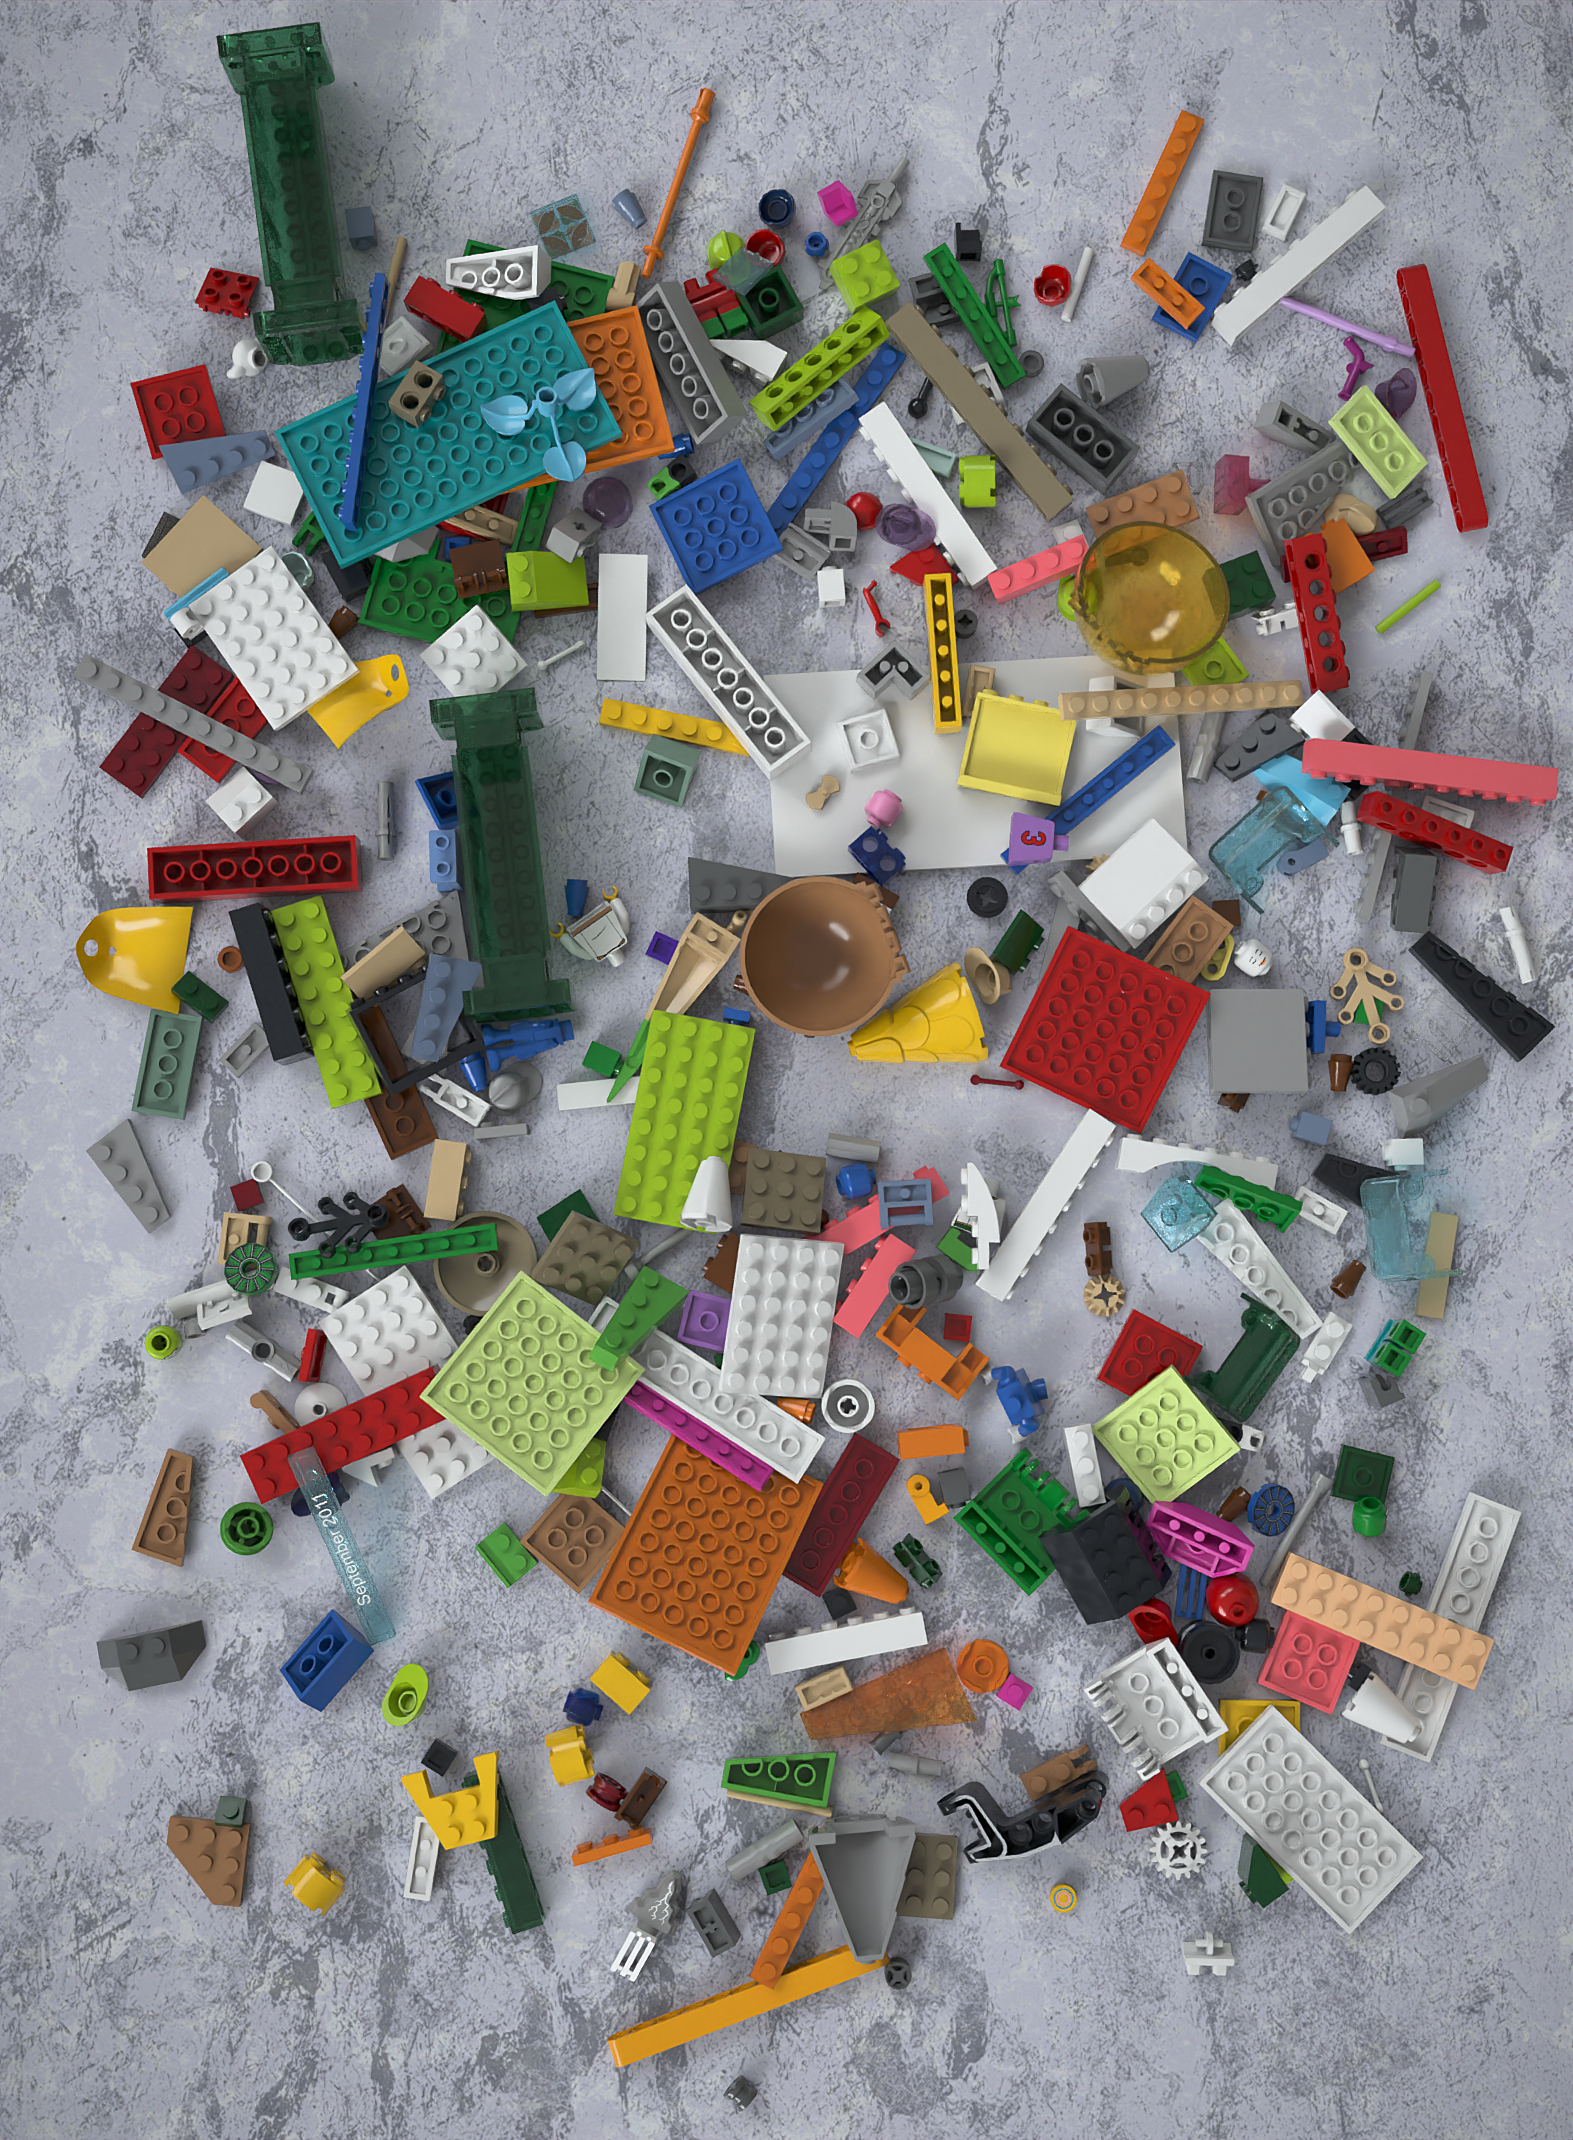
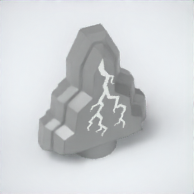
M672 1870L661 1878L656 1887L648 1888L642 1897H635L627 1910L639 1919L637 1926L641 1930L652 1936H656L658 1931L672 1936L675 1935L679 1925L677 1914L680 1906L677 1898L682 1886L681 1873Z

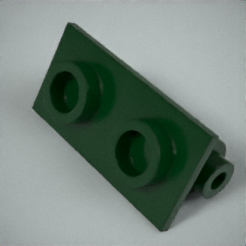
M910 1533L905 1536L902 1542L899 1541L892 1547L895 1551L894 1555L905 1568L912 1563L915 1565L909 1573L920 1587L924 1586L928 1589L932 1584L935 1585L943 1574L940 1571V1566L934 1559H930L923 1550L920 1541L913 1538Z

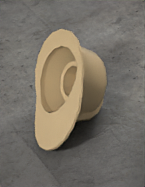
M1350 494L1335 495L1332 503L1324 511L1326 522L1334 518L1335 522L1344 518L1355 537L1380 531L1379 518L1373 507Z
M971 947L966 951L964 956L966 974L984 1003L993 1005L997 1002L999 996L1012 991L1013 986L1010 981V974L1005 965L991 961L988 955L978 947Z

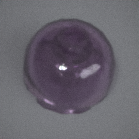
M602 476L596 478L587 485L583 493V510L592 518L603 523L600 529L607 530V528L621 527L628 521L633 510V499L630 490L621 480L615 477Z

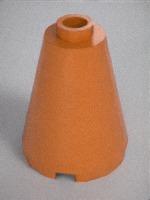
M857 1538L859 1543L857 1545L853 1542L851 1543L837 1567L840 1569L839 1576L834 1575V1584L840 1588L892 1604H897L899 1601L903 1602L909 1593L908 1581L866 1540Z

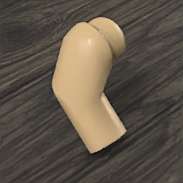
M738 910L735 912L728 927L722 923L719 926L735 935L742 929L747 919V914L742 910Z

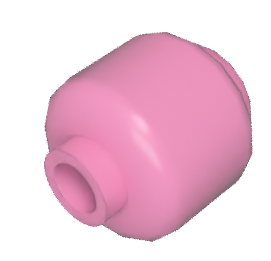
M888 789L876 791L864 808L865 813L869 816L867 821L877 829H880L881 826L886 828L892 827L903 811V807L900 804L902 802L901 798Z

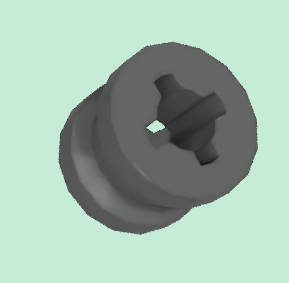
M959 610L954 615L955 636L958 639H969L976 631L978 620L975 613L971 610Z
M902 1957L891 1958L890 1962L884 1967L886 1983L893 1989H904L911 1982L910 1965Z
M740 2075L727 2088L724 2097L727 2100H732L735 2103V2108L741 2112L754 2100L758 2091L755 2087H750L746 2083V2078Z

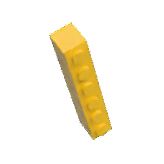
M951 573L928 574L924 576L923 589L934 734L960 733L962 717Z

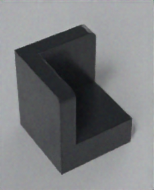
M961 222L955 223L954 250L957 262L980 261L982 253V241H980L979 230H961Z

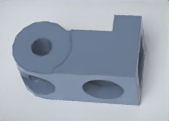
M1318 833L1304 840L1307 846L1298 851H1288L1279 858L1277 867L1281 874L1285 876L1295 875L1329 856Z

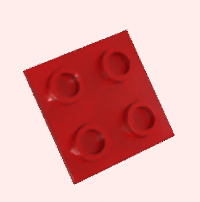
M210 267L195 300V304H199V308H203L204 312L209 311L222 315L225 310L226 316L229 317L232 312L233 317L244 320L245 317L249 318L251 315V308L248 305L260 278Z

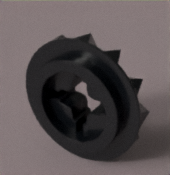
M982 877L971 884L967 891L966 901L970 911L978 917L990 919L999 915L1005 909L1008 902V893L1005 886L999 880L992 877ZM992 888L991 898L996 902H988L983 908V899L976 893L985 895Z

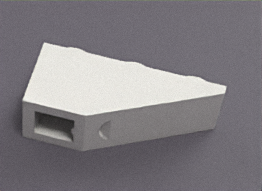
M709 339L720 362L728 363L739 374L746 373L752 376L753 380L762 386L770 385L776 380L787 364V352L767 341Z

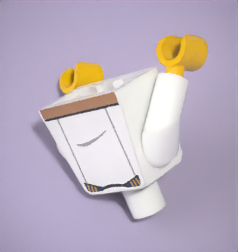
M612 885L614 895L607 896L605 891L602 890L604 903L567 929L562 923L556 922L561 926L560 933L555 934L551 929H549V933L554 938L560 939V943L572 955L587 961L595 959L597 962L607 957L613 967H617L626 960L620 947L628 942L626 935L629 933V914L621 899L618 898L617 888Z

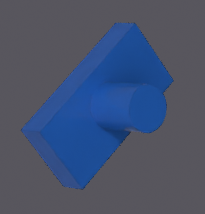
M1327 1001L1308 1002V1011L1305 1012V1022H1309L1310 1027L1309 1037L1306 1038V1047L1310 1048L1311 1055L1325 1052V1036L1338 1037L1340 1035V1023L1326 1021Z

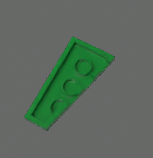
M1203 1165L1194 1181L1195 1186L1221 1200L1227 1198L1232 1200L1234 1207L1239 1210L1249 1209L1256 1213V1219L1263 1223L1268 1222V1220L1277 1225L1276 1230L1282 1233L1291 1225L1301 1212L1303 1202L1296 1200L1290 1195L1277 1193L1264 1185H1256L1246 1181L1243 1177L1222 1172L1214 1166Z

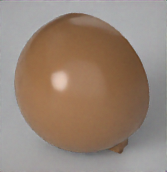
M829 876L804 877L778 887L757 905L750 915L742 934L739 955L740 969L750 997L761 1012L770 1020L787 1030L808 1036H830L849 1031L870 1019L888 999L894 984L904 981L902 975L911 972L905 954L899 956L902 946L886 905L881 906L879 901L883 900L877 882L866 886L865 881L853 884L849 881Z

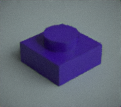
M656 931L645 955L665 965H669L679 941Z

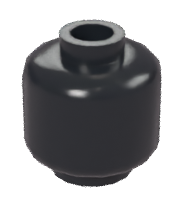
M1254 1617L1249 1623L1236 1627L1235 1639L1240 1641L1242 1651L1265 1654L1268 1648H1273L1275 1628L1270 1626V1622L1267 1619Z

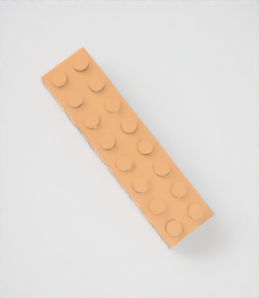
M1290 1551L1285 1556L1268 1599L1271 1603L1472 1690L1476 1689L1494 1643V1639Z

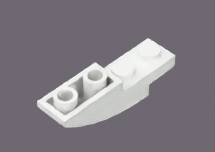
M966 1163V1169H961V1184H966V1195H961V1211H966V1217H976V1221H972L971 1228L972 1237H976V1248H972V1264H977V1269H989V1243L1000 1242L997 1213L992 1196L982 1175L973 1163Z

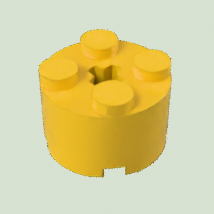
M583 1724L545 1734L546 1748H552L549 1761L559 1787L567 1786L595 1775L593 1766L595 1764L591 1748L587 1749L585 1742L587 1736Z
M313 1852L311 1855L305 1854L283 1882L286 1887L289 1883L294 1887L291 1893L300 1902L314 1912L317 1908H320V1915L325 1916L346 1890L344 1885L346 1877L337 1869L331 1872L324 1866L326 1862L324 1858L318 1853Z

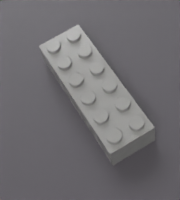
M679 281L658 282L636 304L650 356L696 444L717 443L745 418L748 413Z

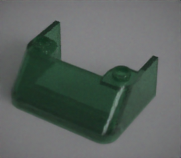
M1242 1292L1240 1297L1249 1305V1308L1241 1315V1326L1245 1332L1216 1373L1212 1370H1207L1200 1373L1196 1381L1185 1374L1182 1377L1195 1391L1238 1422H1245L1250 1418L1298 1350L1301 1341L1300 1336L1275 1311Z

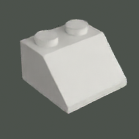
M1113 675L1089 679L1088 692L1144 689L1146 687ZM1144 716L1086 720V730L1106 736L1142 738Z
M1320 690L1286 722L1289 727L1305 738L1306 741L1312 738L1341 741L1355 728Z
M244 766L206 800L216 814L241 838L279 804Z

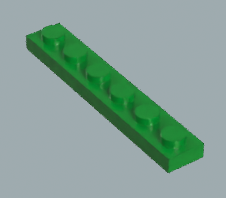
M944 242L924 255L922 259L983 358L988 362L991 371L1003 390L1025 377V371L946 243Z

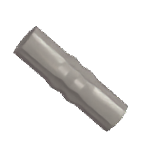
M1228 711L1205 713L1187 773V780L1203 785L1208 783Z
M791 1819L725 1861V1864L733 1879L738 1882L756 1869L777 1858L783 1852L805 1839L797 1822Z

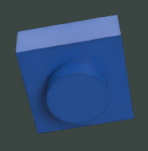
M725 1007L723 1020H727L728 1024L743 1026V1024L749 1025L751 1012Z

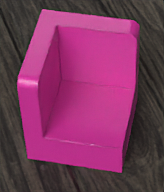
M840 180L817 192L823 213L835 226L838 227L859 215L852 193Z

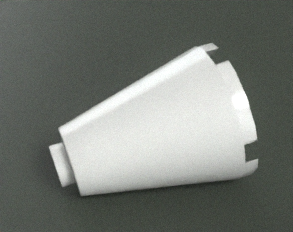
M709 1156L707 1160L701 1161L680 1215V1223L684 1226L697 1229L698 1225L705 1227V1231L724 1232L732 1228L733 1217L728 1165L723 1162L722 1158Z
M1372 1671L1359 1690L1355 1691L1347 1703L1346 1709L1342 1712V1715L1347 1719L1402 1743H1405L1407 1740L1412 1742L1420 1731V1728L1417 1727L1419 1720L1378 1675Z

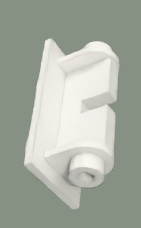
M1294 600L1283 603L1284 607L1274 609V607L1261 609L1258 615L1252 616V619L1260 623L1256 625L1258 635L1263 634V636L1282 631L1280 621H1284L1285 629L1299 626Z

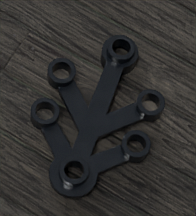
M349 1192L343 1198L346 1208L349 1210L357 1209L363 1214L352 1215L336 1205L330 1197H323L318 1202L319 1210L322 1214H331L337 1219L309 1224L304 1218H295L289 1223L288 1231L294 1240L305 1241L311 1234L336 1230L326 1241L321 1242L318 1247L321 1256L329 1259L336 1254V1245L352 1228L362 1225L353 1236L347 1237L344 1241V1246L349 1253H358L362 1248L361 1241L374 1228L385 1226L391 1218V1213L385 1205L380 1203L369 1205L361 1200L357 1193Z

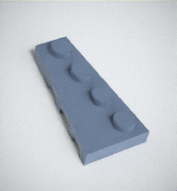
M840 377L778 430L773 431L763 443L775 460L778 461L788 455L790 451L802 442L808 440L818 430L828 425L845 410H848L860 399L848 383Z
M265 430L159 445L181 494L276 455Z
M430 953L410 1053L411 1058L438 1062L483 967L482 963Z

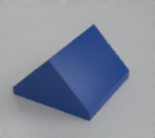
M456 771L424 777L415 781L439 830H452L478 816Z

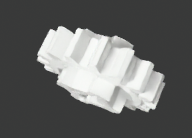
M1180 1820L1174 1821V1825H1171L1170 1822L1165 1823L1166 1827L1163 1829L1157 1825L1158 1835L1150 1834L1154 1844L1148 1845L1149 1851L1154 1852L1149 1858L1152 1862H1157L1155 1866L1157 1871L1159 1872L1164 1869V1875L1167 1878L1174 1873L1176 1880H1180L1182 1873L1187 1878H1190L1189 1871L1192 1869L1198 1873V1862L1202 1864L1206 1862L1201 1854L1207 1853L1206 1847L1201 1846L1206 1840L1203 1836H1198L1200 1830L1197 1827L1191 1829V1823L1188 1820L1183 1825H1181ZM1173 1832H1182L1180 1835H1171ZM1162 1841H1164V1842H1165V1850L1162 1852V1856H1161L1160 1847H1161ZM1175 1845L1181 1847L1182 1851L1180 1853L1174 1851L1173 1847ZM1195 1845L1194 1854L1191 1857L1190 1848ZM1175 1863H1184L1181 1866H1173Z

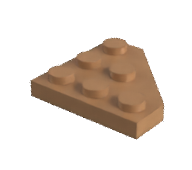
M172 1815L169 1819L166 1845L212 1904L240 1907L242 1905L251 1823L244 1822L243 1828L218 1826L215 1824V1819Z

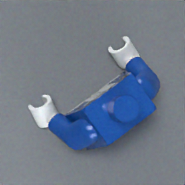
M989 1365L982 1369L979 1375L981 1374L985 1379L984 1385L999 1380L996 1393L1011 1424L1017 1425L1007 1429V1433L1012 1435V1444L1027 1439L1028 1435L1039 1429L1040 1421L1037 1417L1045 1414V1411L1024 1368L1015 1371L1011 1366L993 1367Z

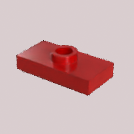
M308 1328L305 1346L301 1351L302 1363L298 1381L318 1383L320 1380L327 1343V1336L322 1329Z

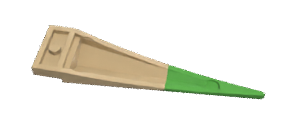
M696 912L678 943L609 1093L607 1103L612 1101L643 1064L653 1009L684 1015L725 966L741 941L740 938Z

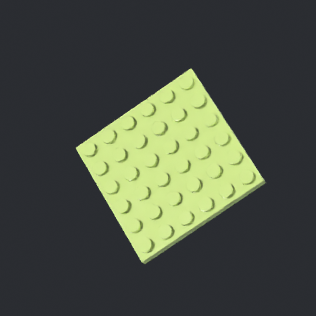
M520 1271L419 1397L542 1495L547 1497L642 1375L645 1368L630 1356L612 1372L590 1360L589 1356L601 1333L523 1271Z

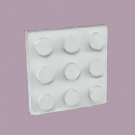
M479 605L474 606L419 655L470 715L476 712L529 665Z

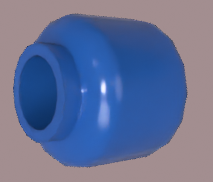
M863 1163L842 1167L839 1175L836 1176V1185L840 1195H844L849 1200L868 1196L872 1192L873 1185L876 1184V1176L873 1169H868Z

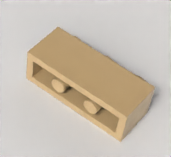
M435 1139L424 1217L456 1221L459 1217H463L465 1201H461L462 1193L467 1191L469 1176L465 1175L466 1166L471 1165L473 1150L469 1149V1144Z

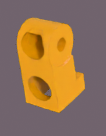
M913 1474L908 1478L906 1482L907 1491L926 1525L949 1513L944 1502L936 1504L929 1491V1481L924 1475Z

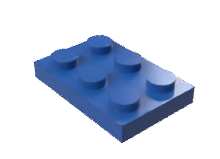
M1188 252L1174 280L1205 307L1204 312L1187 330L1161 306H1158L1152 321L1197 343L1233 275Z

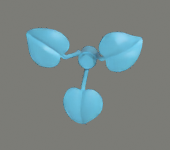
M587 368L571 372L559 378L554 383L553 388L548 386L540 388L536 394L537 400L532 401V407L529 412L527 404L522 398L515 395H507L481 405L482 415L488 425L496 432L503 435H516L524 430V420H529L536 408H538L541 415L550 417L557 447L548 449L544 454L543 465L546 472L556 479L569 482L576 481L585 471L586 455L583 448L577 442L570 441L562 445L555 414L559 409V405L563 406L566 404L569 409L575 411L586 409L592 405L596 398L594 369Z

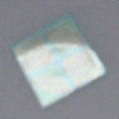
M577 194L530 212L543 247L551 257V260L596 242Z

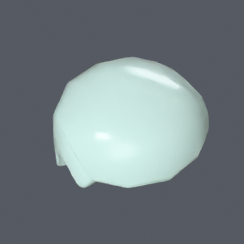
M292 551L281 556L282 560L306 592L314 581L313 566L300 553Z

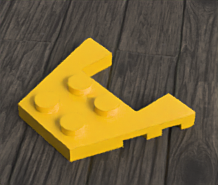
M499 1750L480 1754L473 1758L480 1781L479 1785L434 1796L426 1769L400 1777L405 1788L445 1850L491 1839L498 1835L499 1800H497V1785L499 1784V1773H497L498 1761L500 1760Z

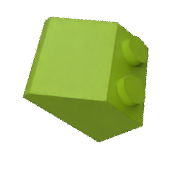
M593 1437L551 1492L596 1498L601 1491L606 1441Z

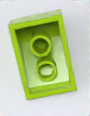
M526 551L506 553L512 612L589 606L584 557H578L572 563H569L554 552Z

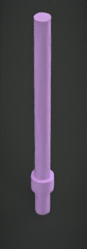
M1284 296L1279 300L1283 306L1383 346L1382 349L1390 353L1395 351L1412 358L1416 349L1397 341L1398 338L1388 334L1386 337L1290 296Z

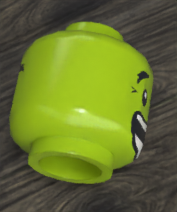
M162 1325L154 1327L148 1332L144 1344L146 1351L151 1357L165 1360L178 1355L182 1348L183 1340L182 1335L176 1328Z

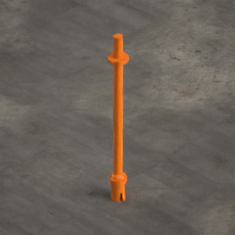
M708 88L700 89L695 108H692L690 112L693 122L651 245H645L643 248V253L647 255L641 276L645 279L651 278L656 260H662L665 256L660 248L702 124L709 122V111L716 96Z

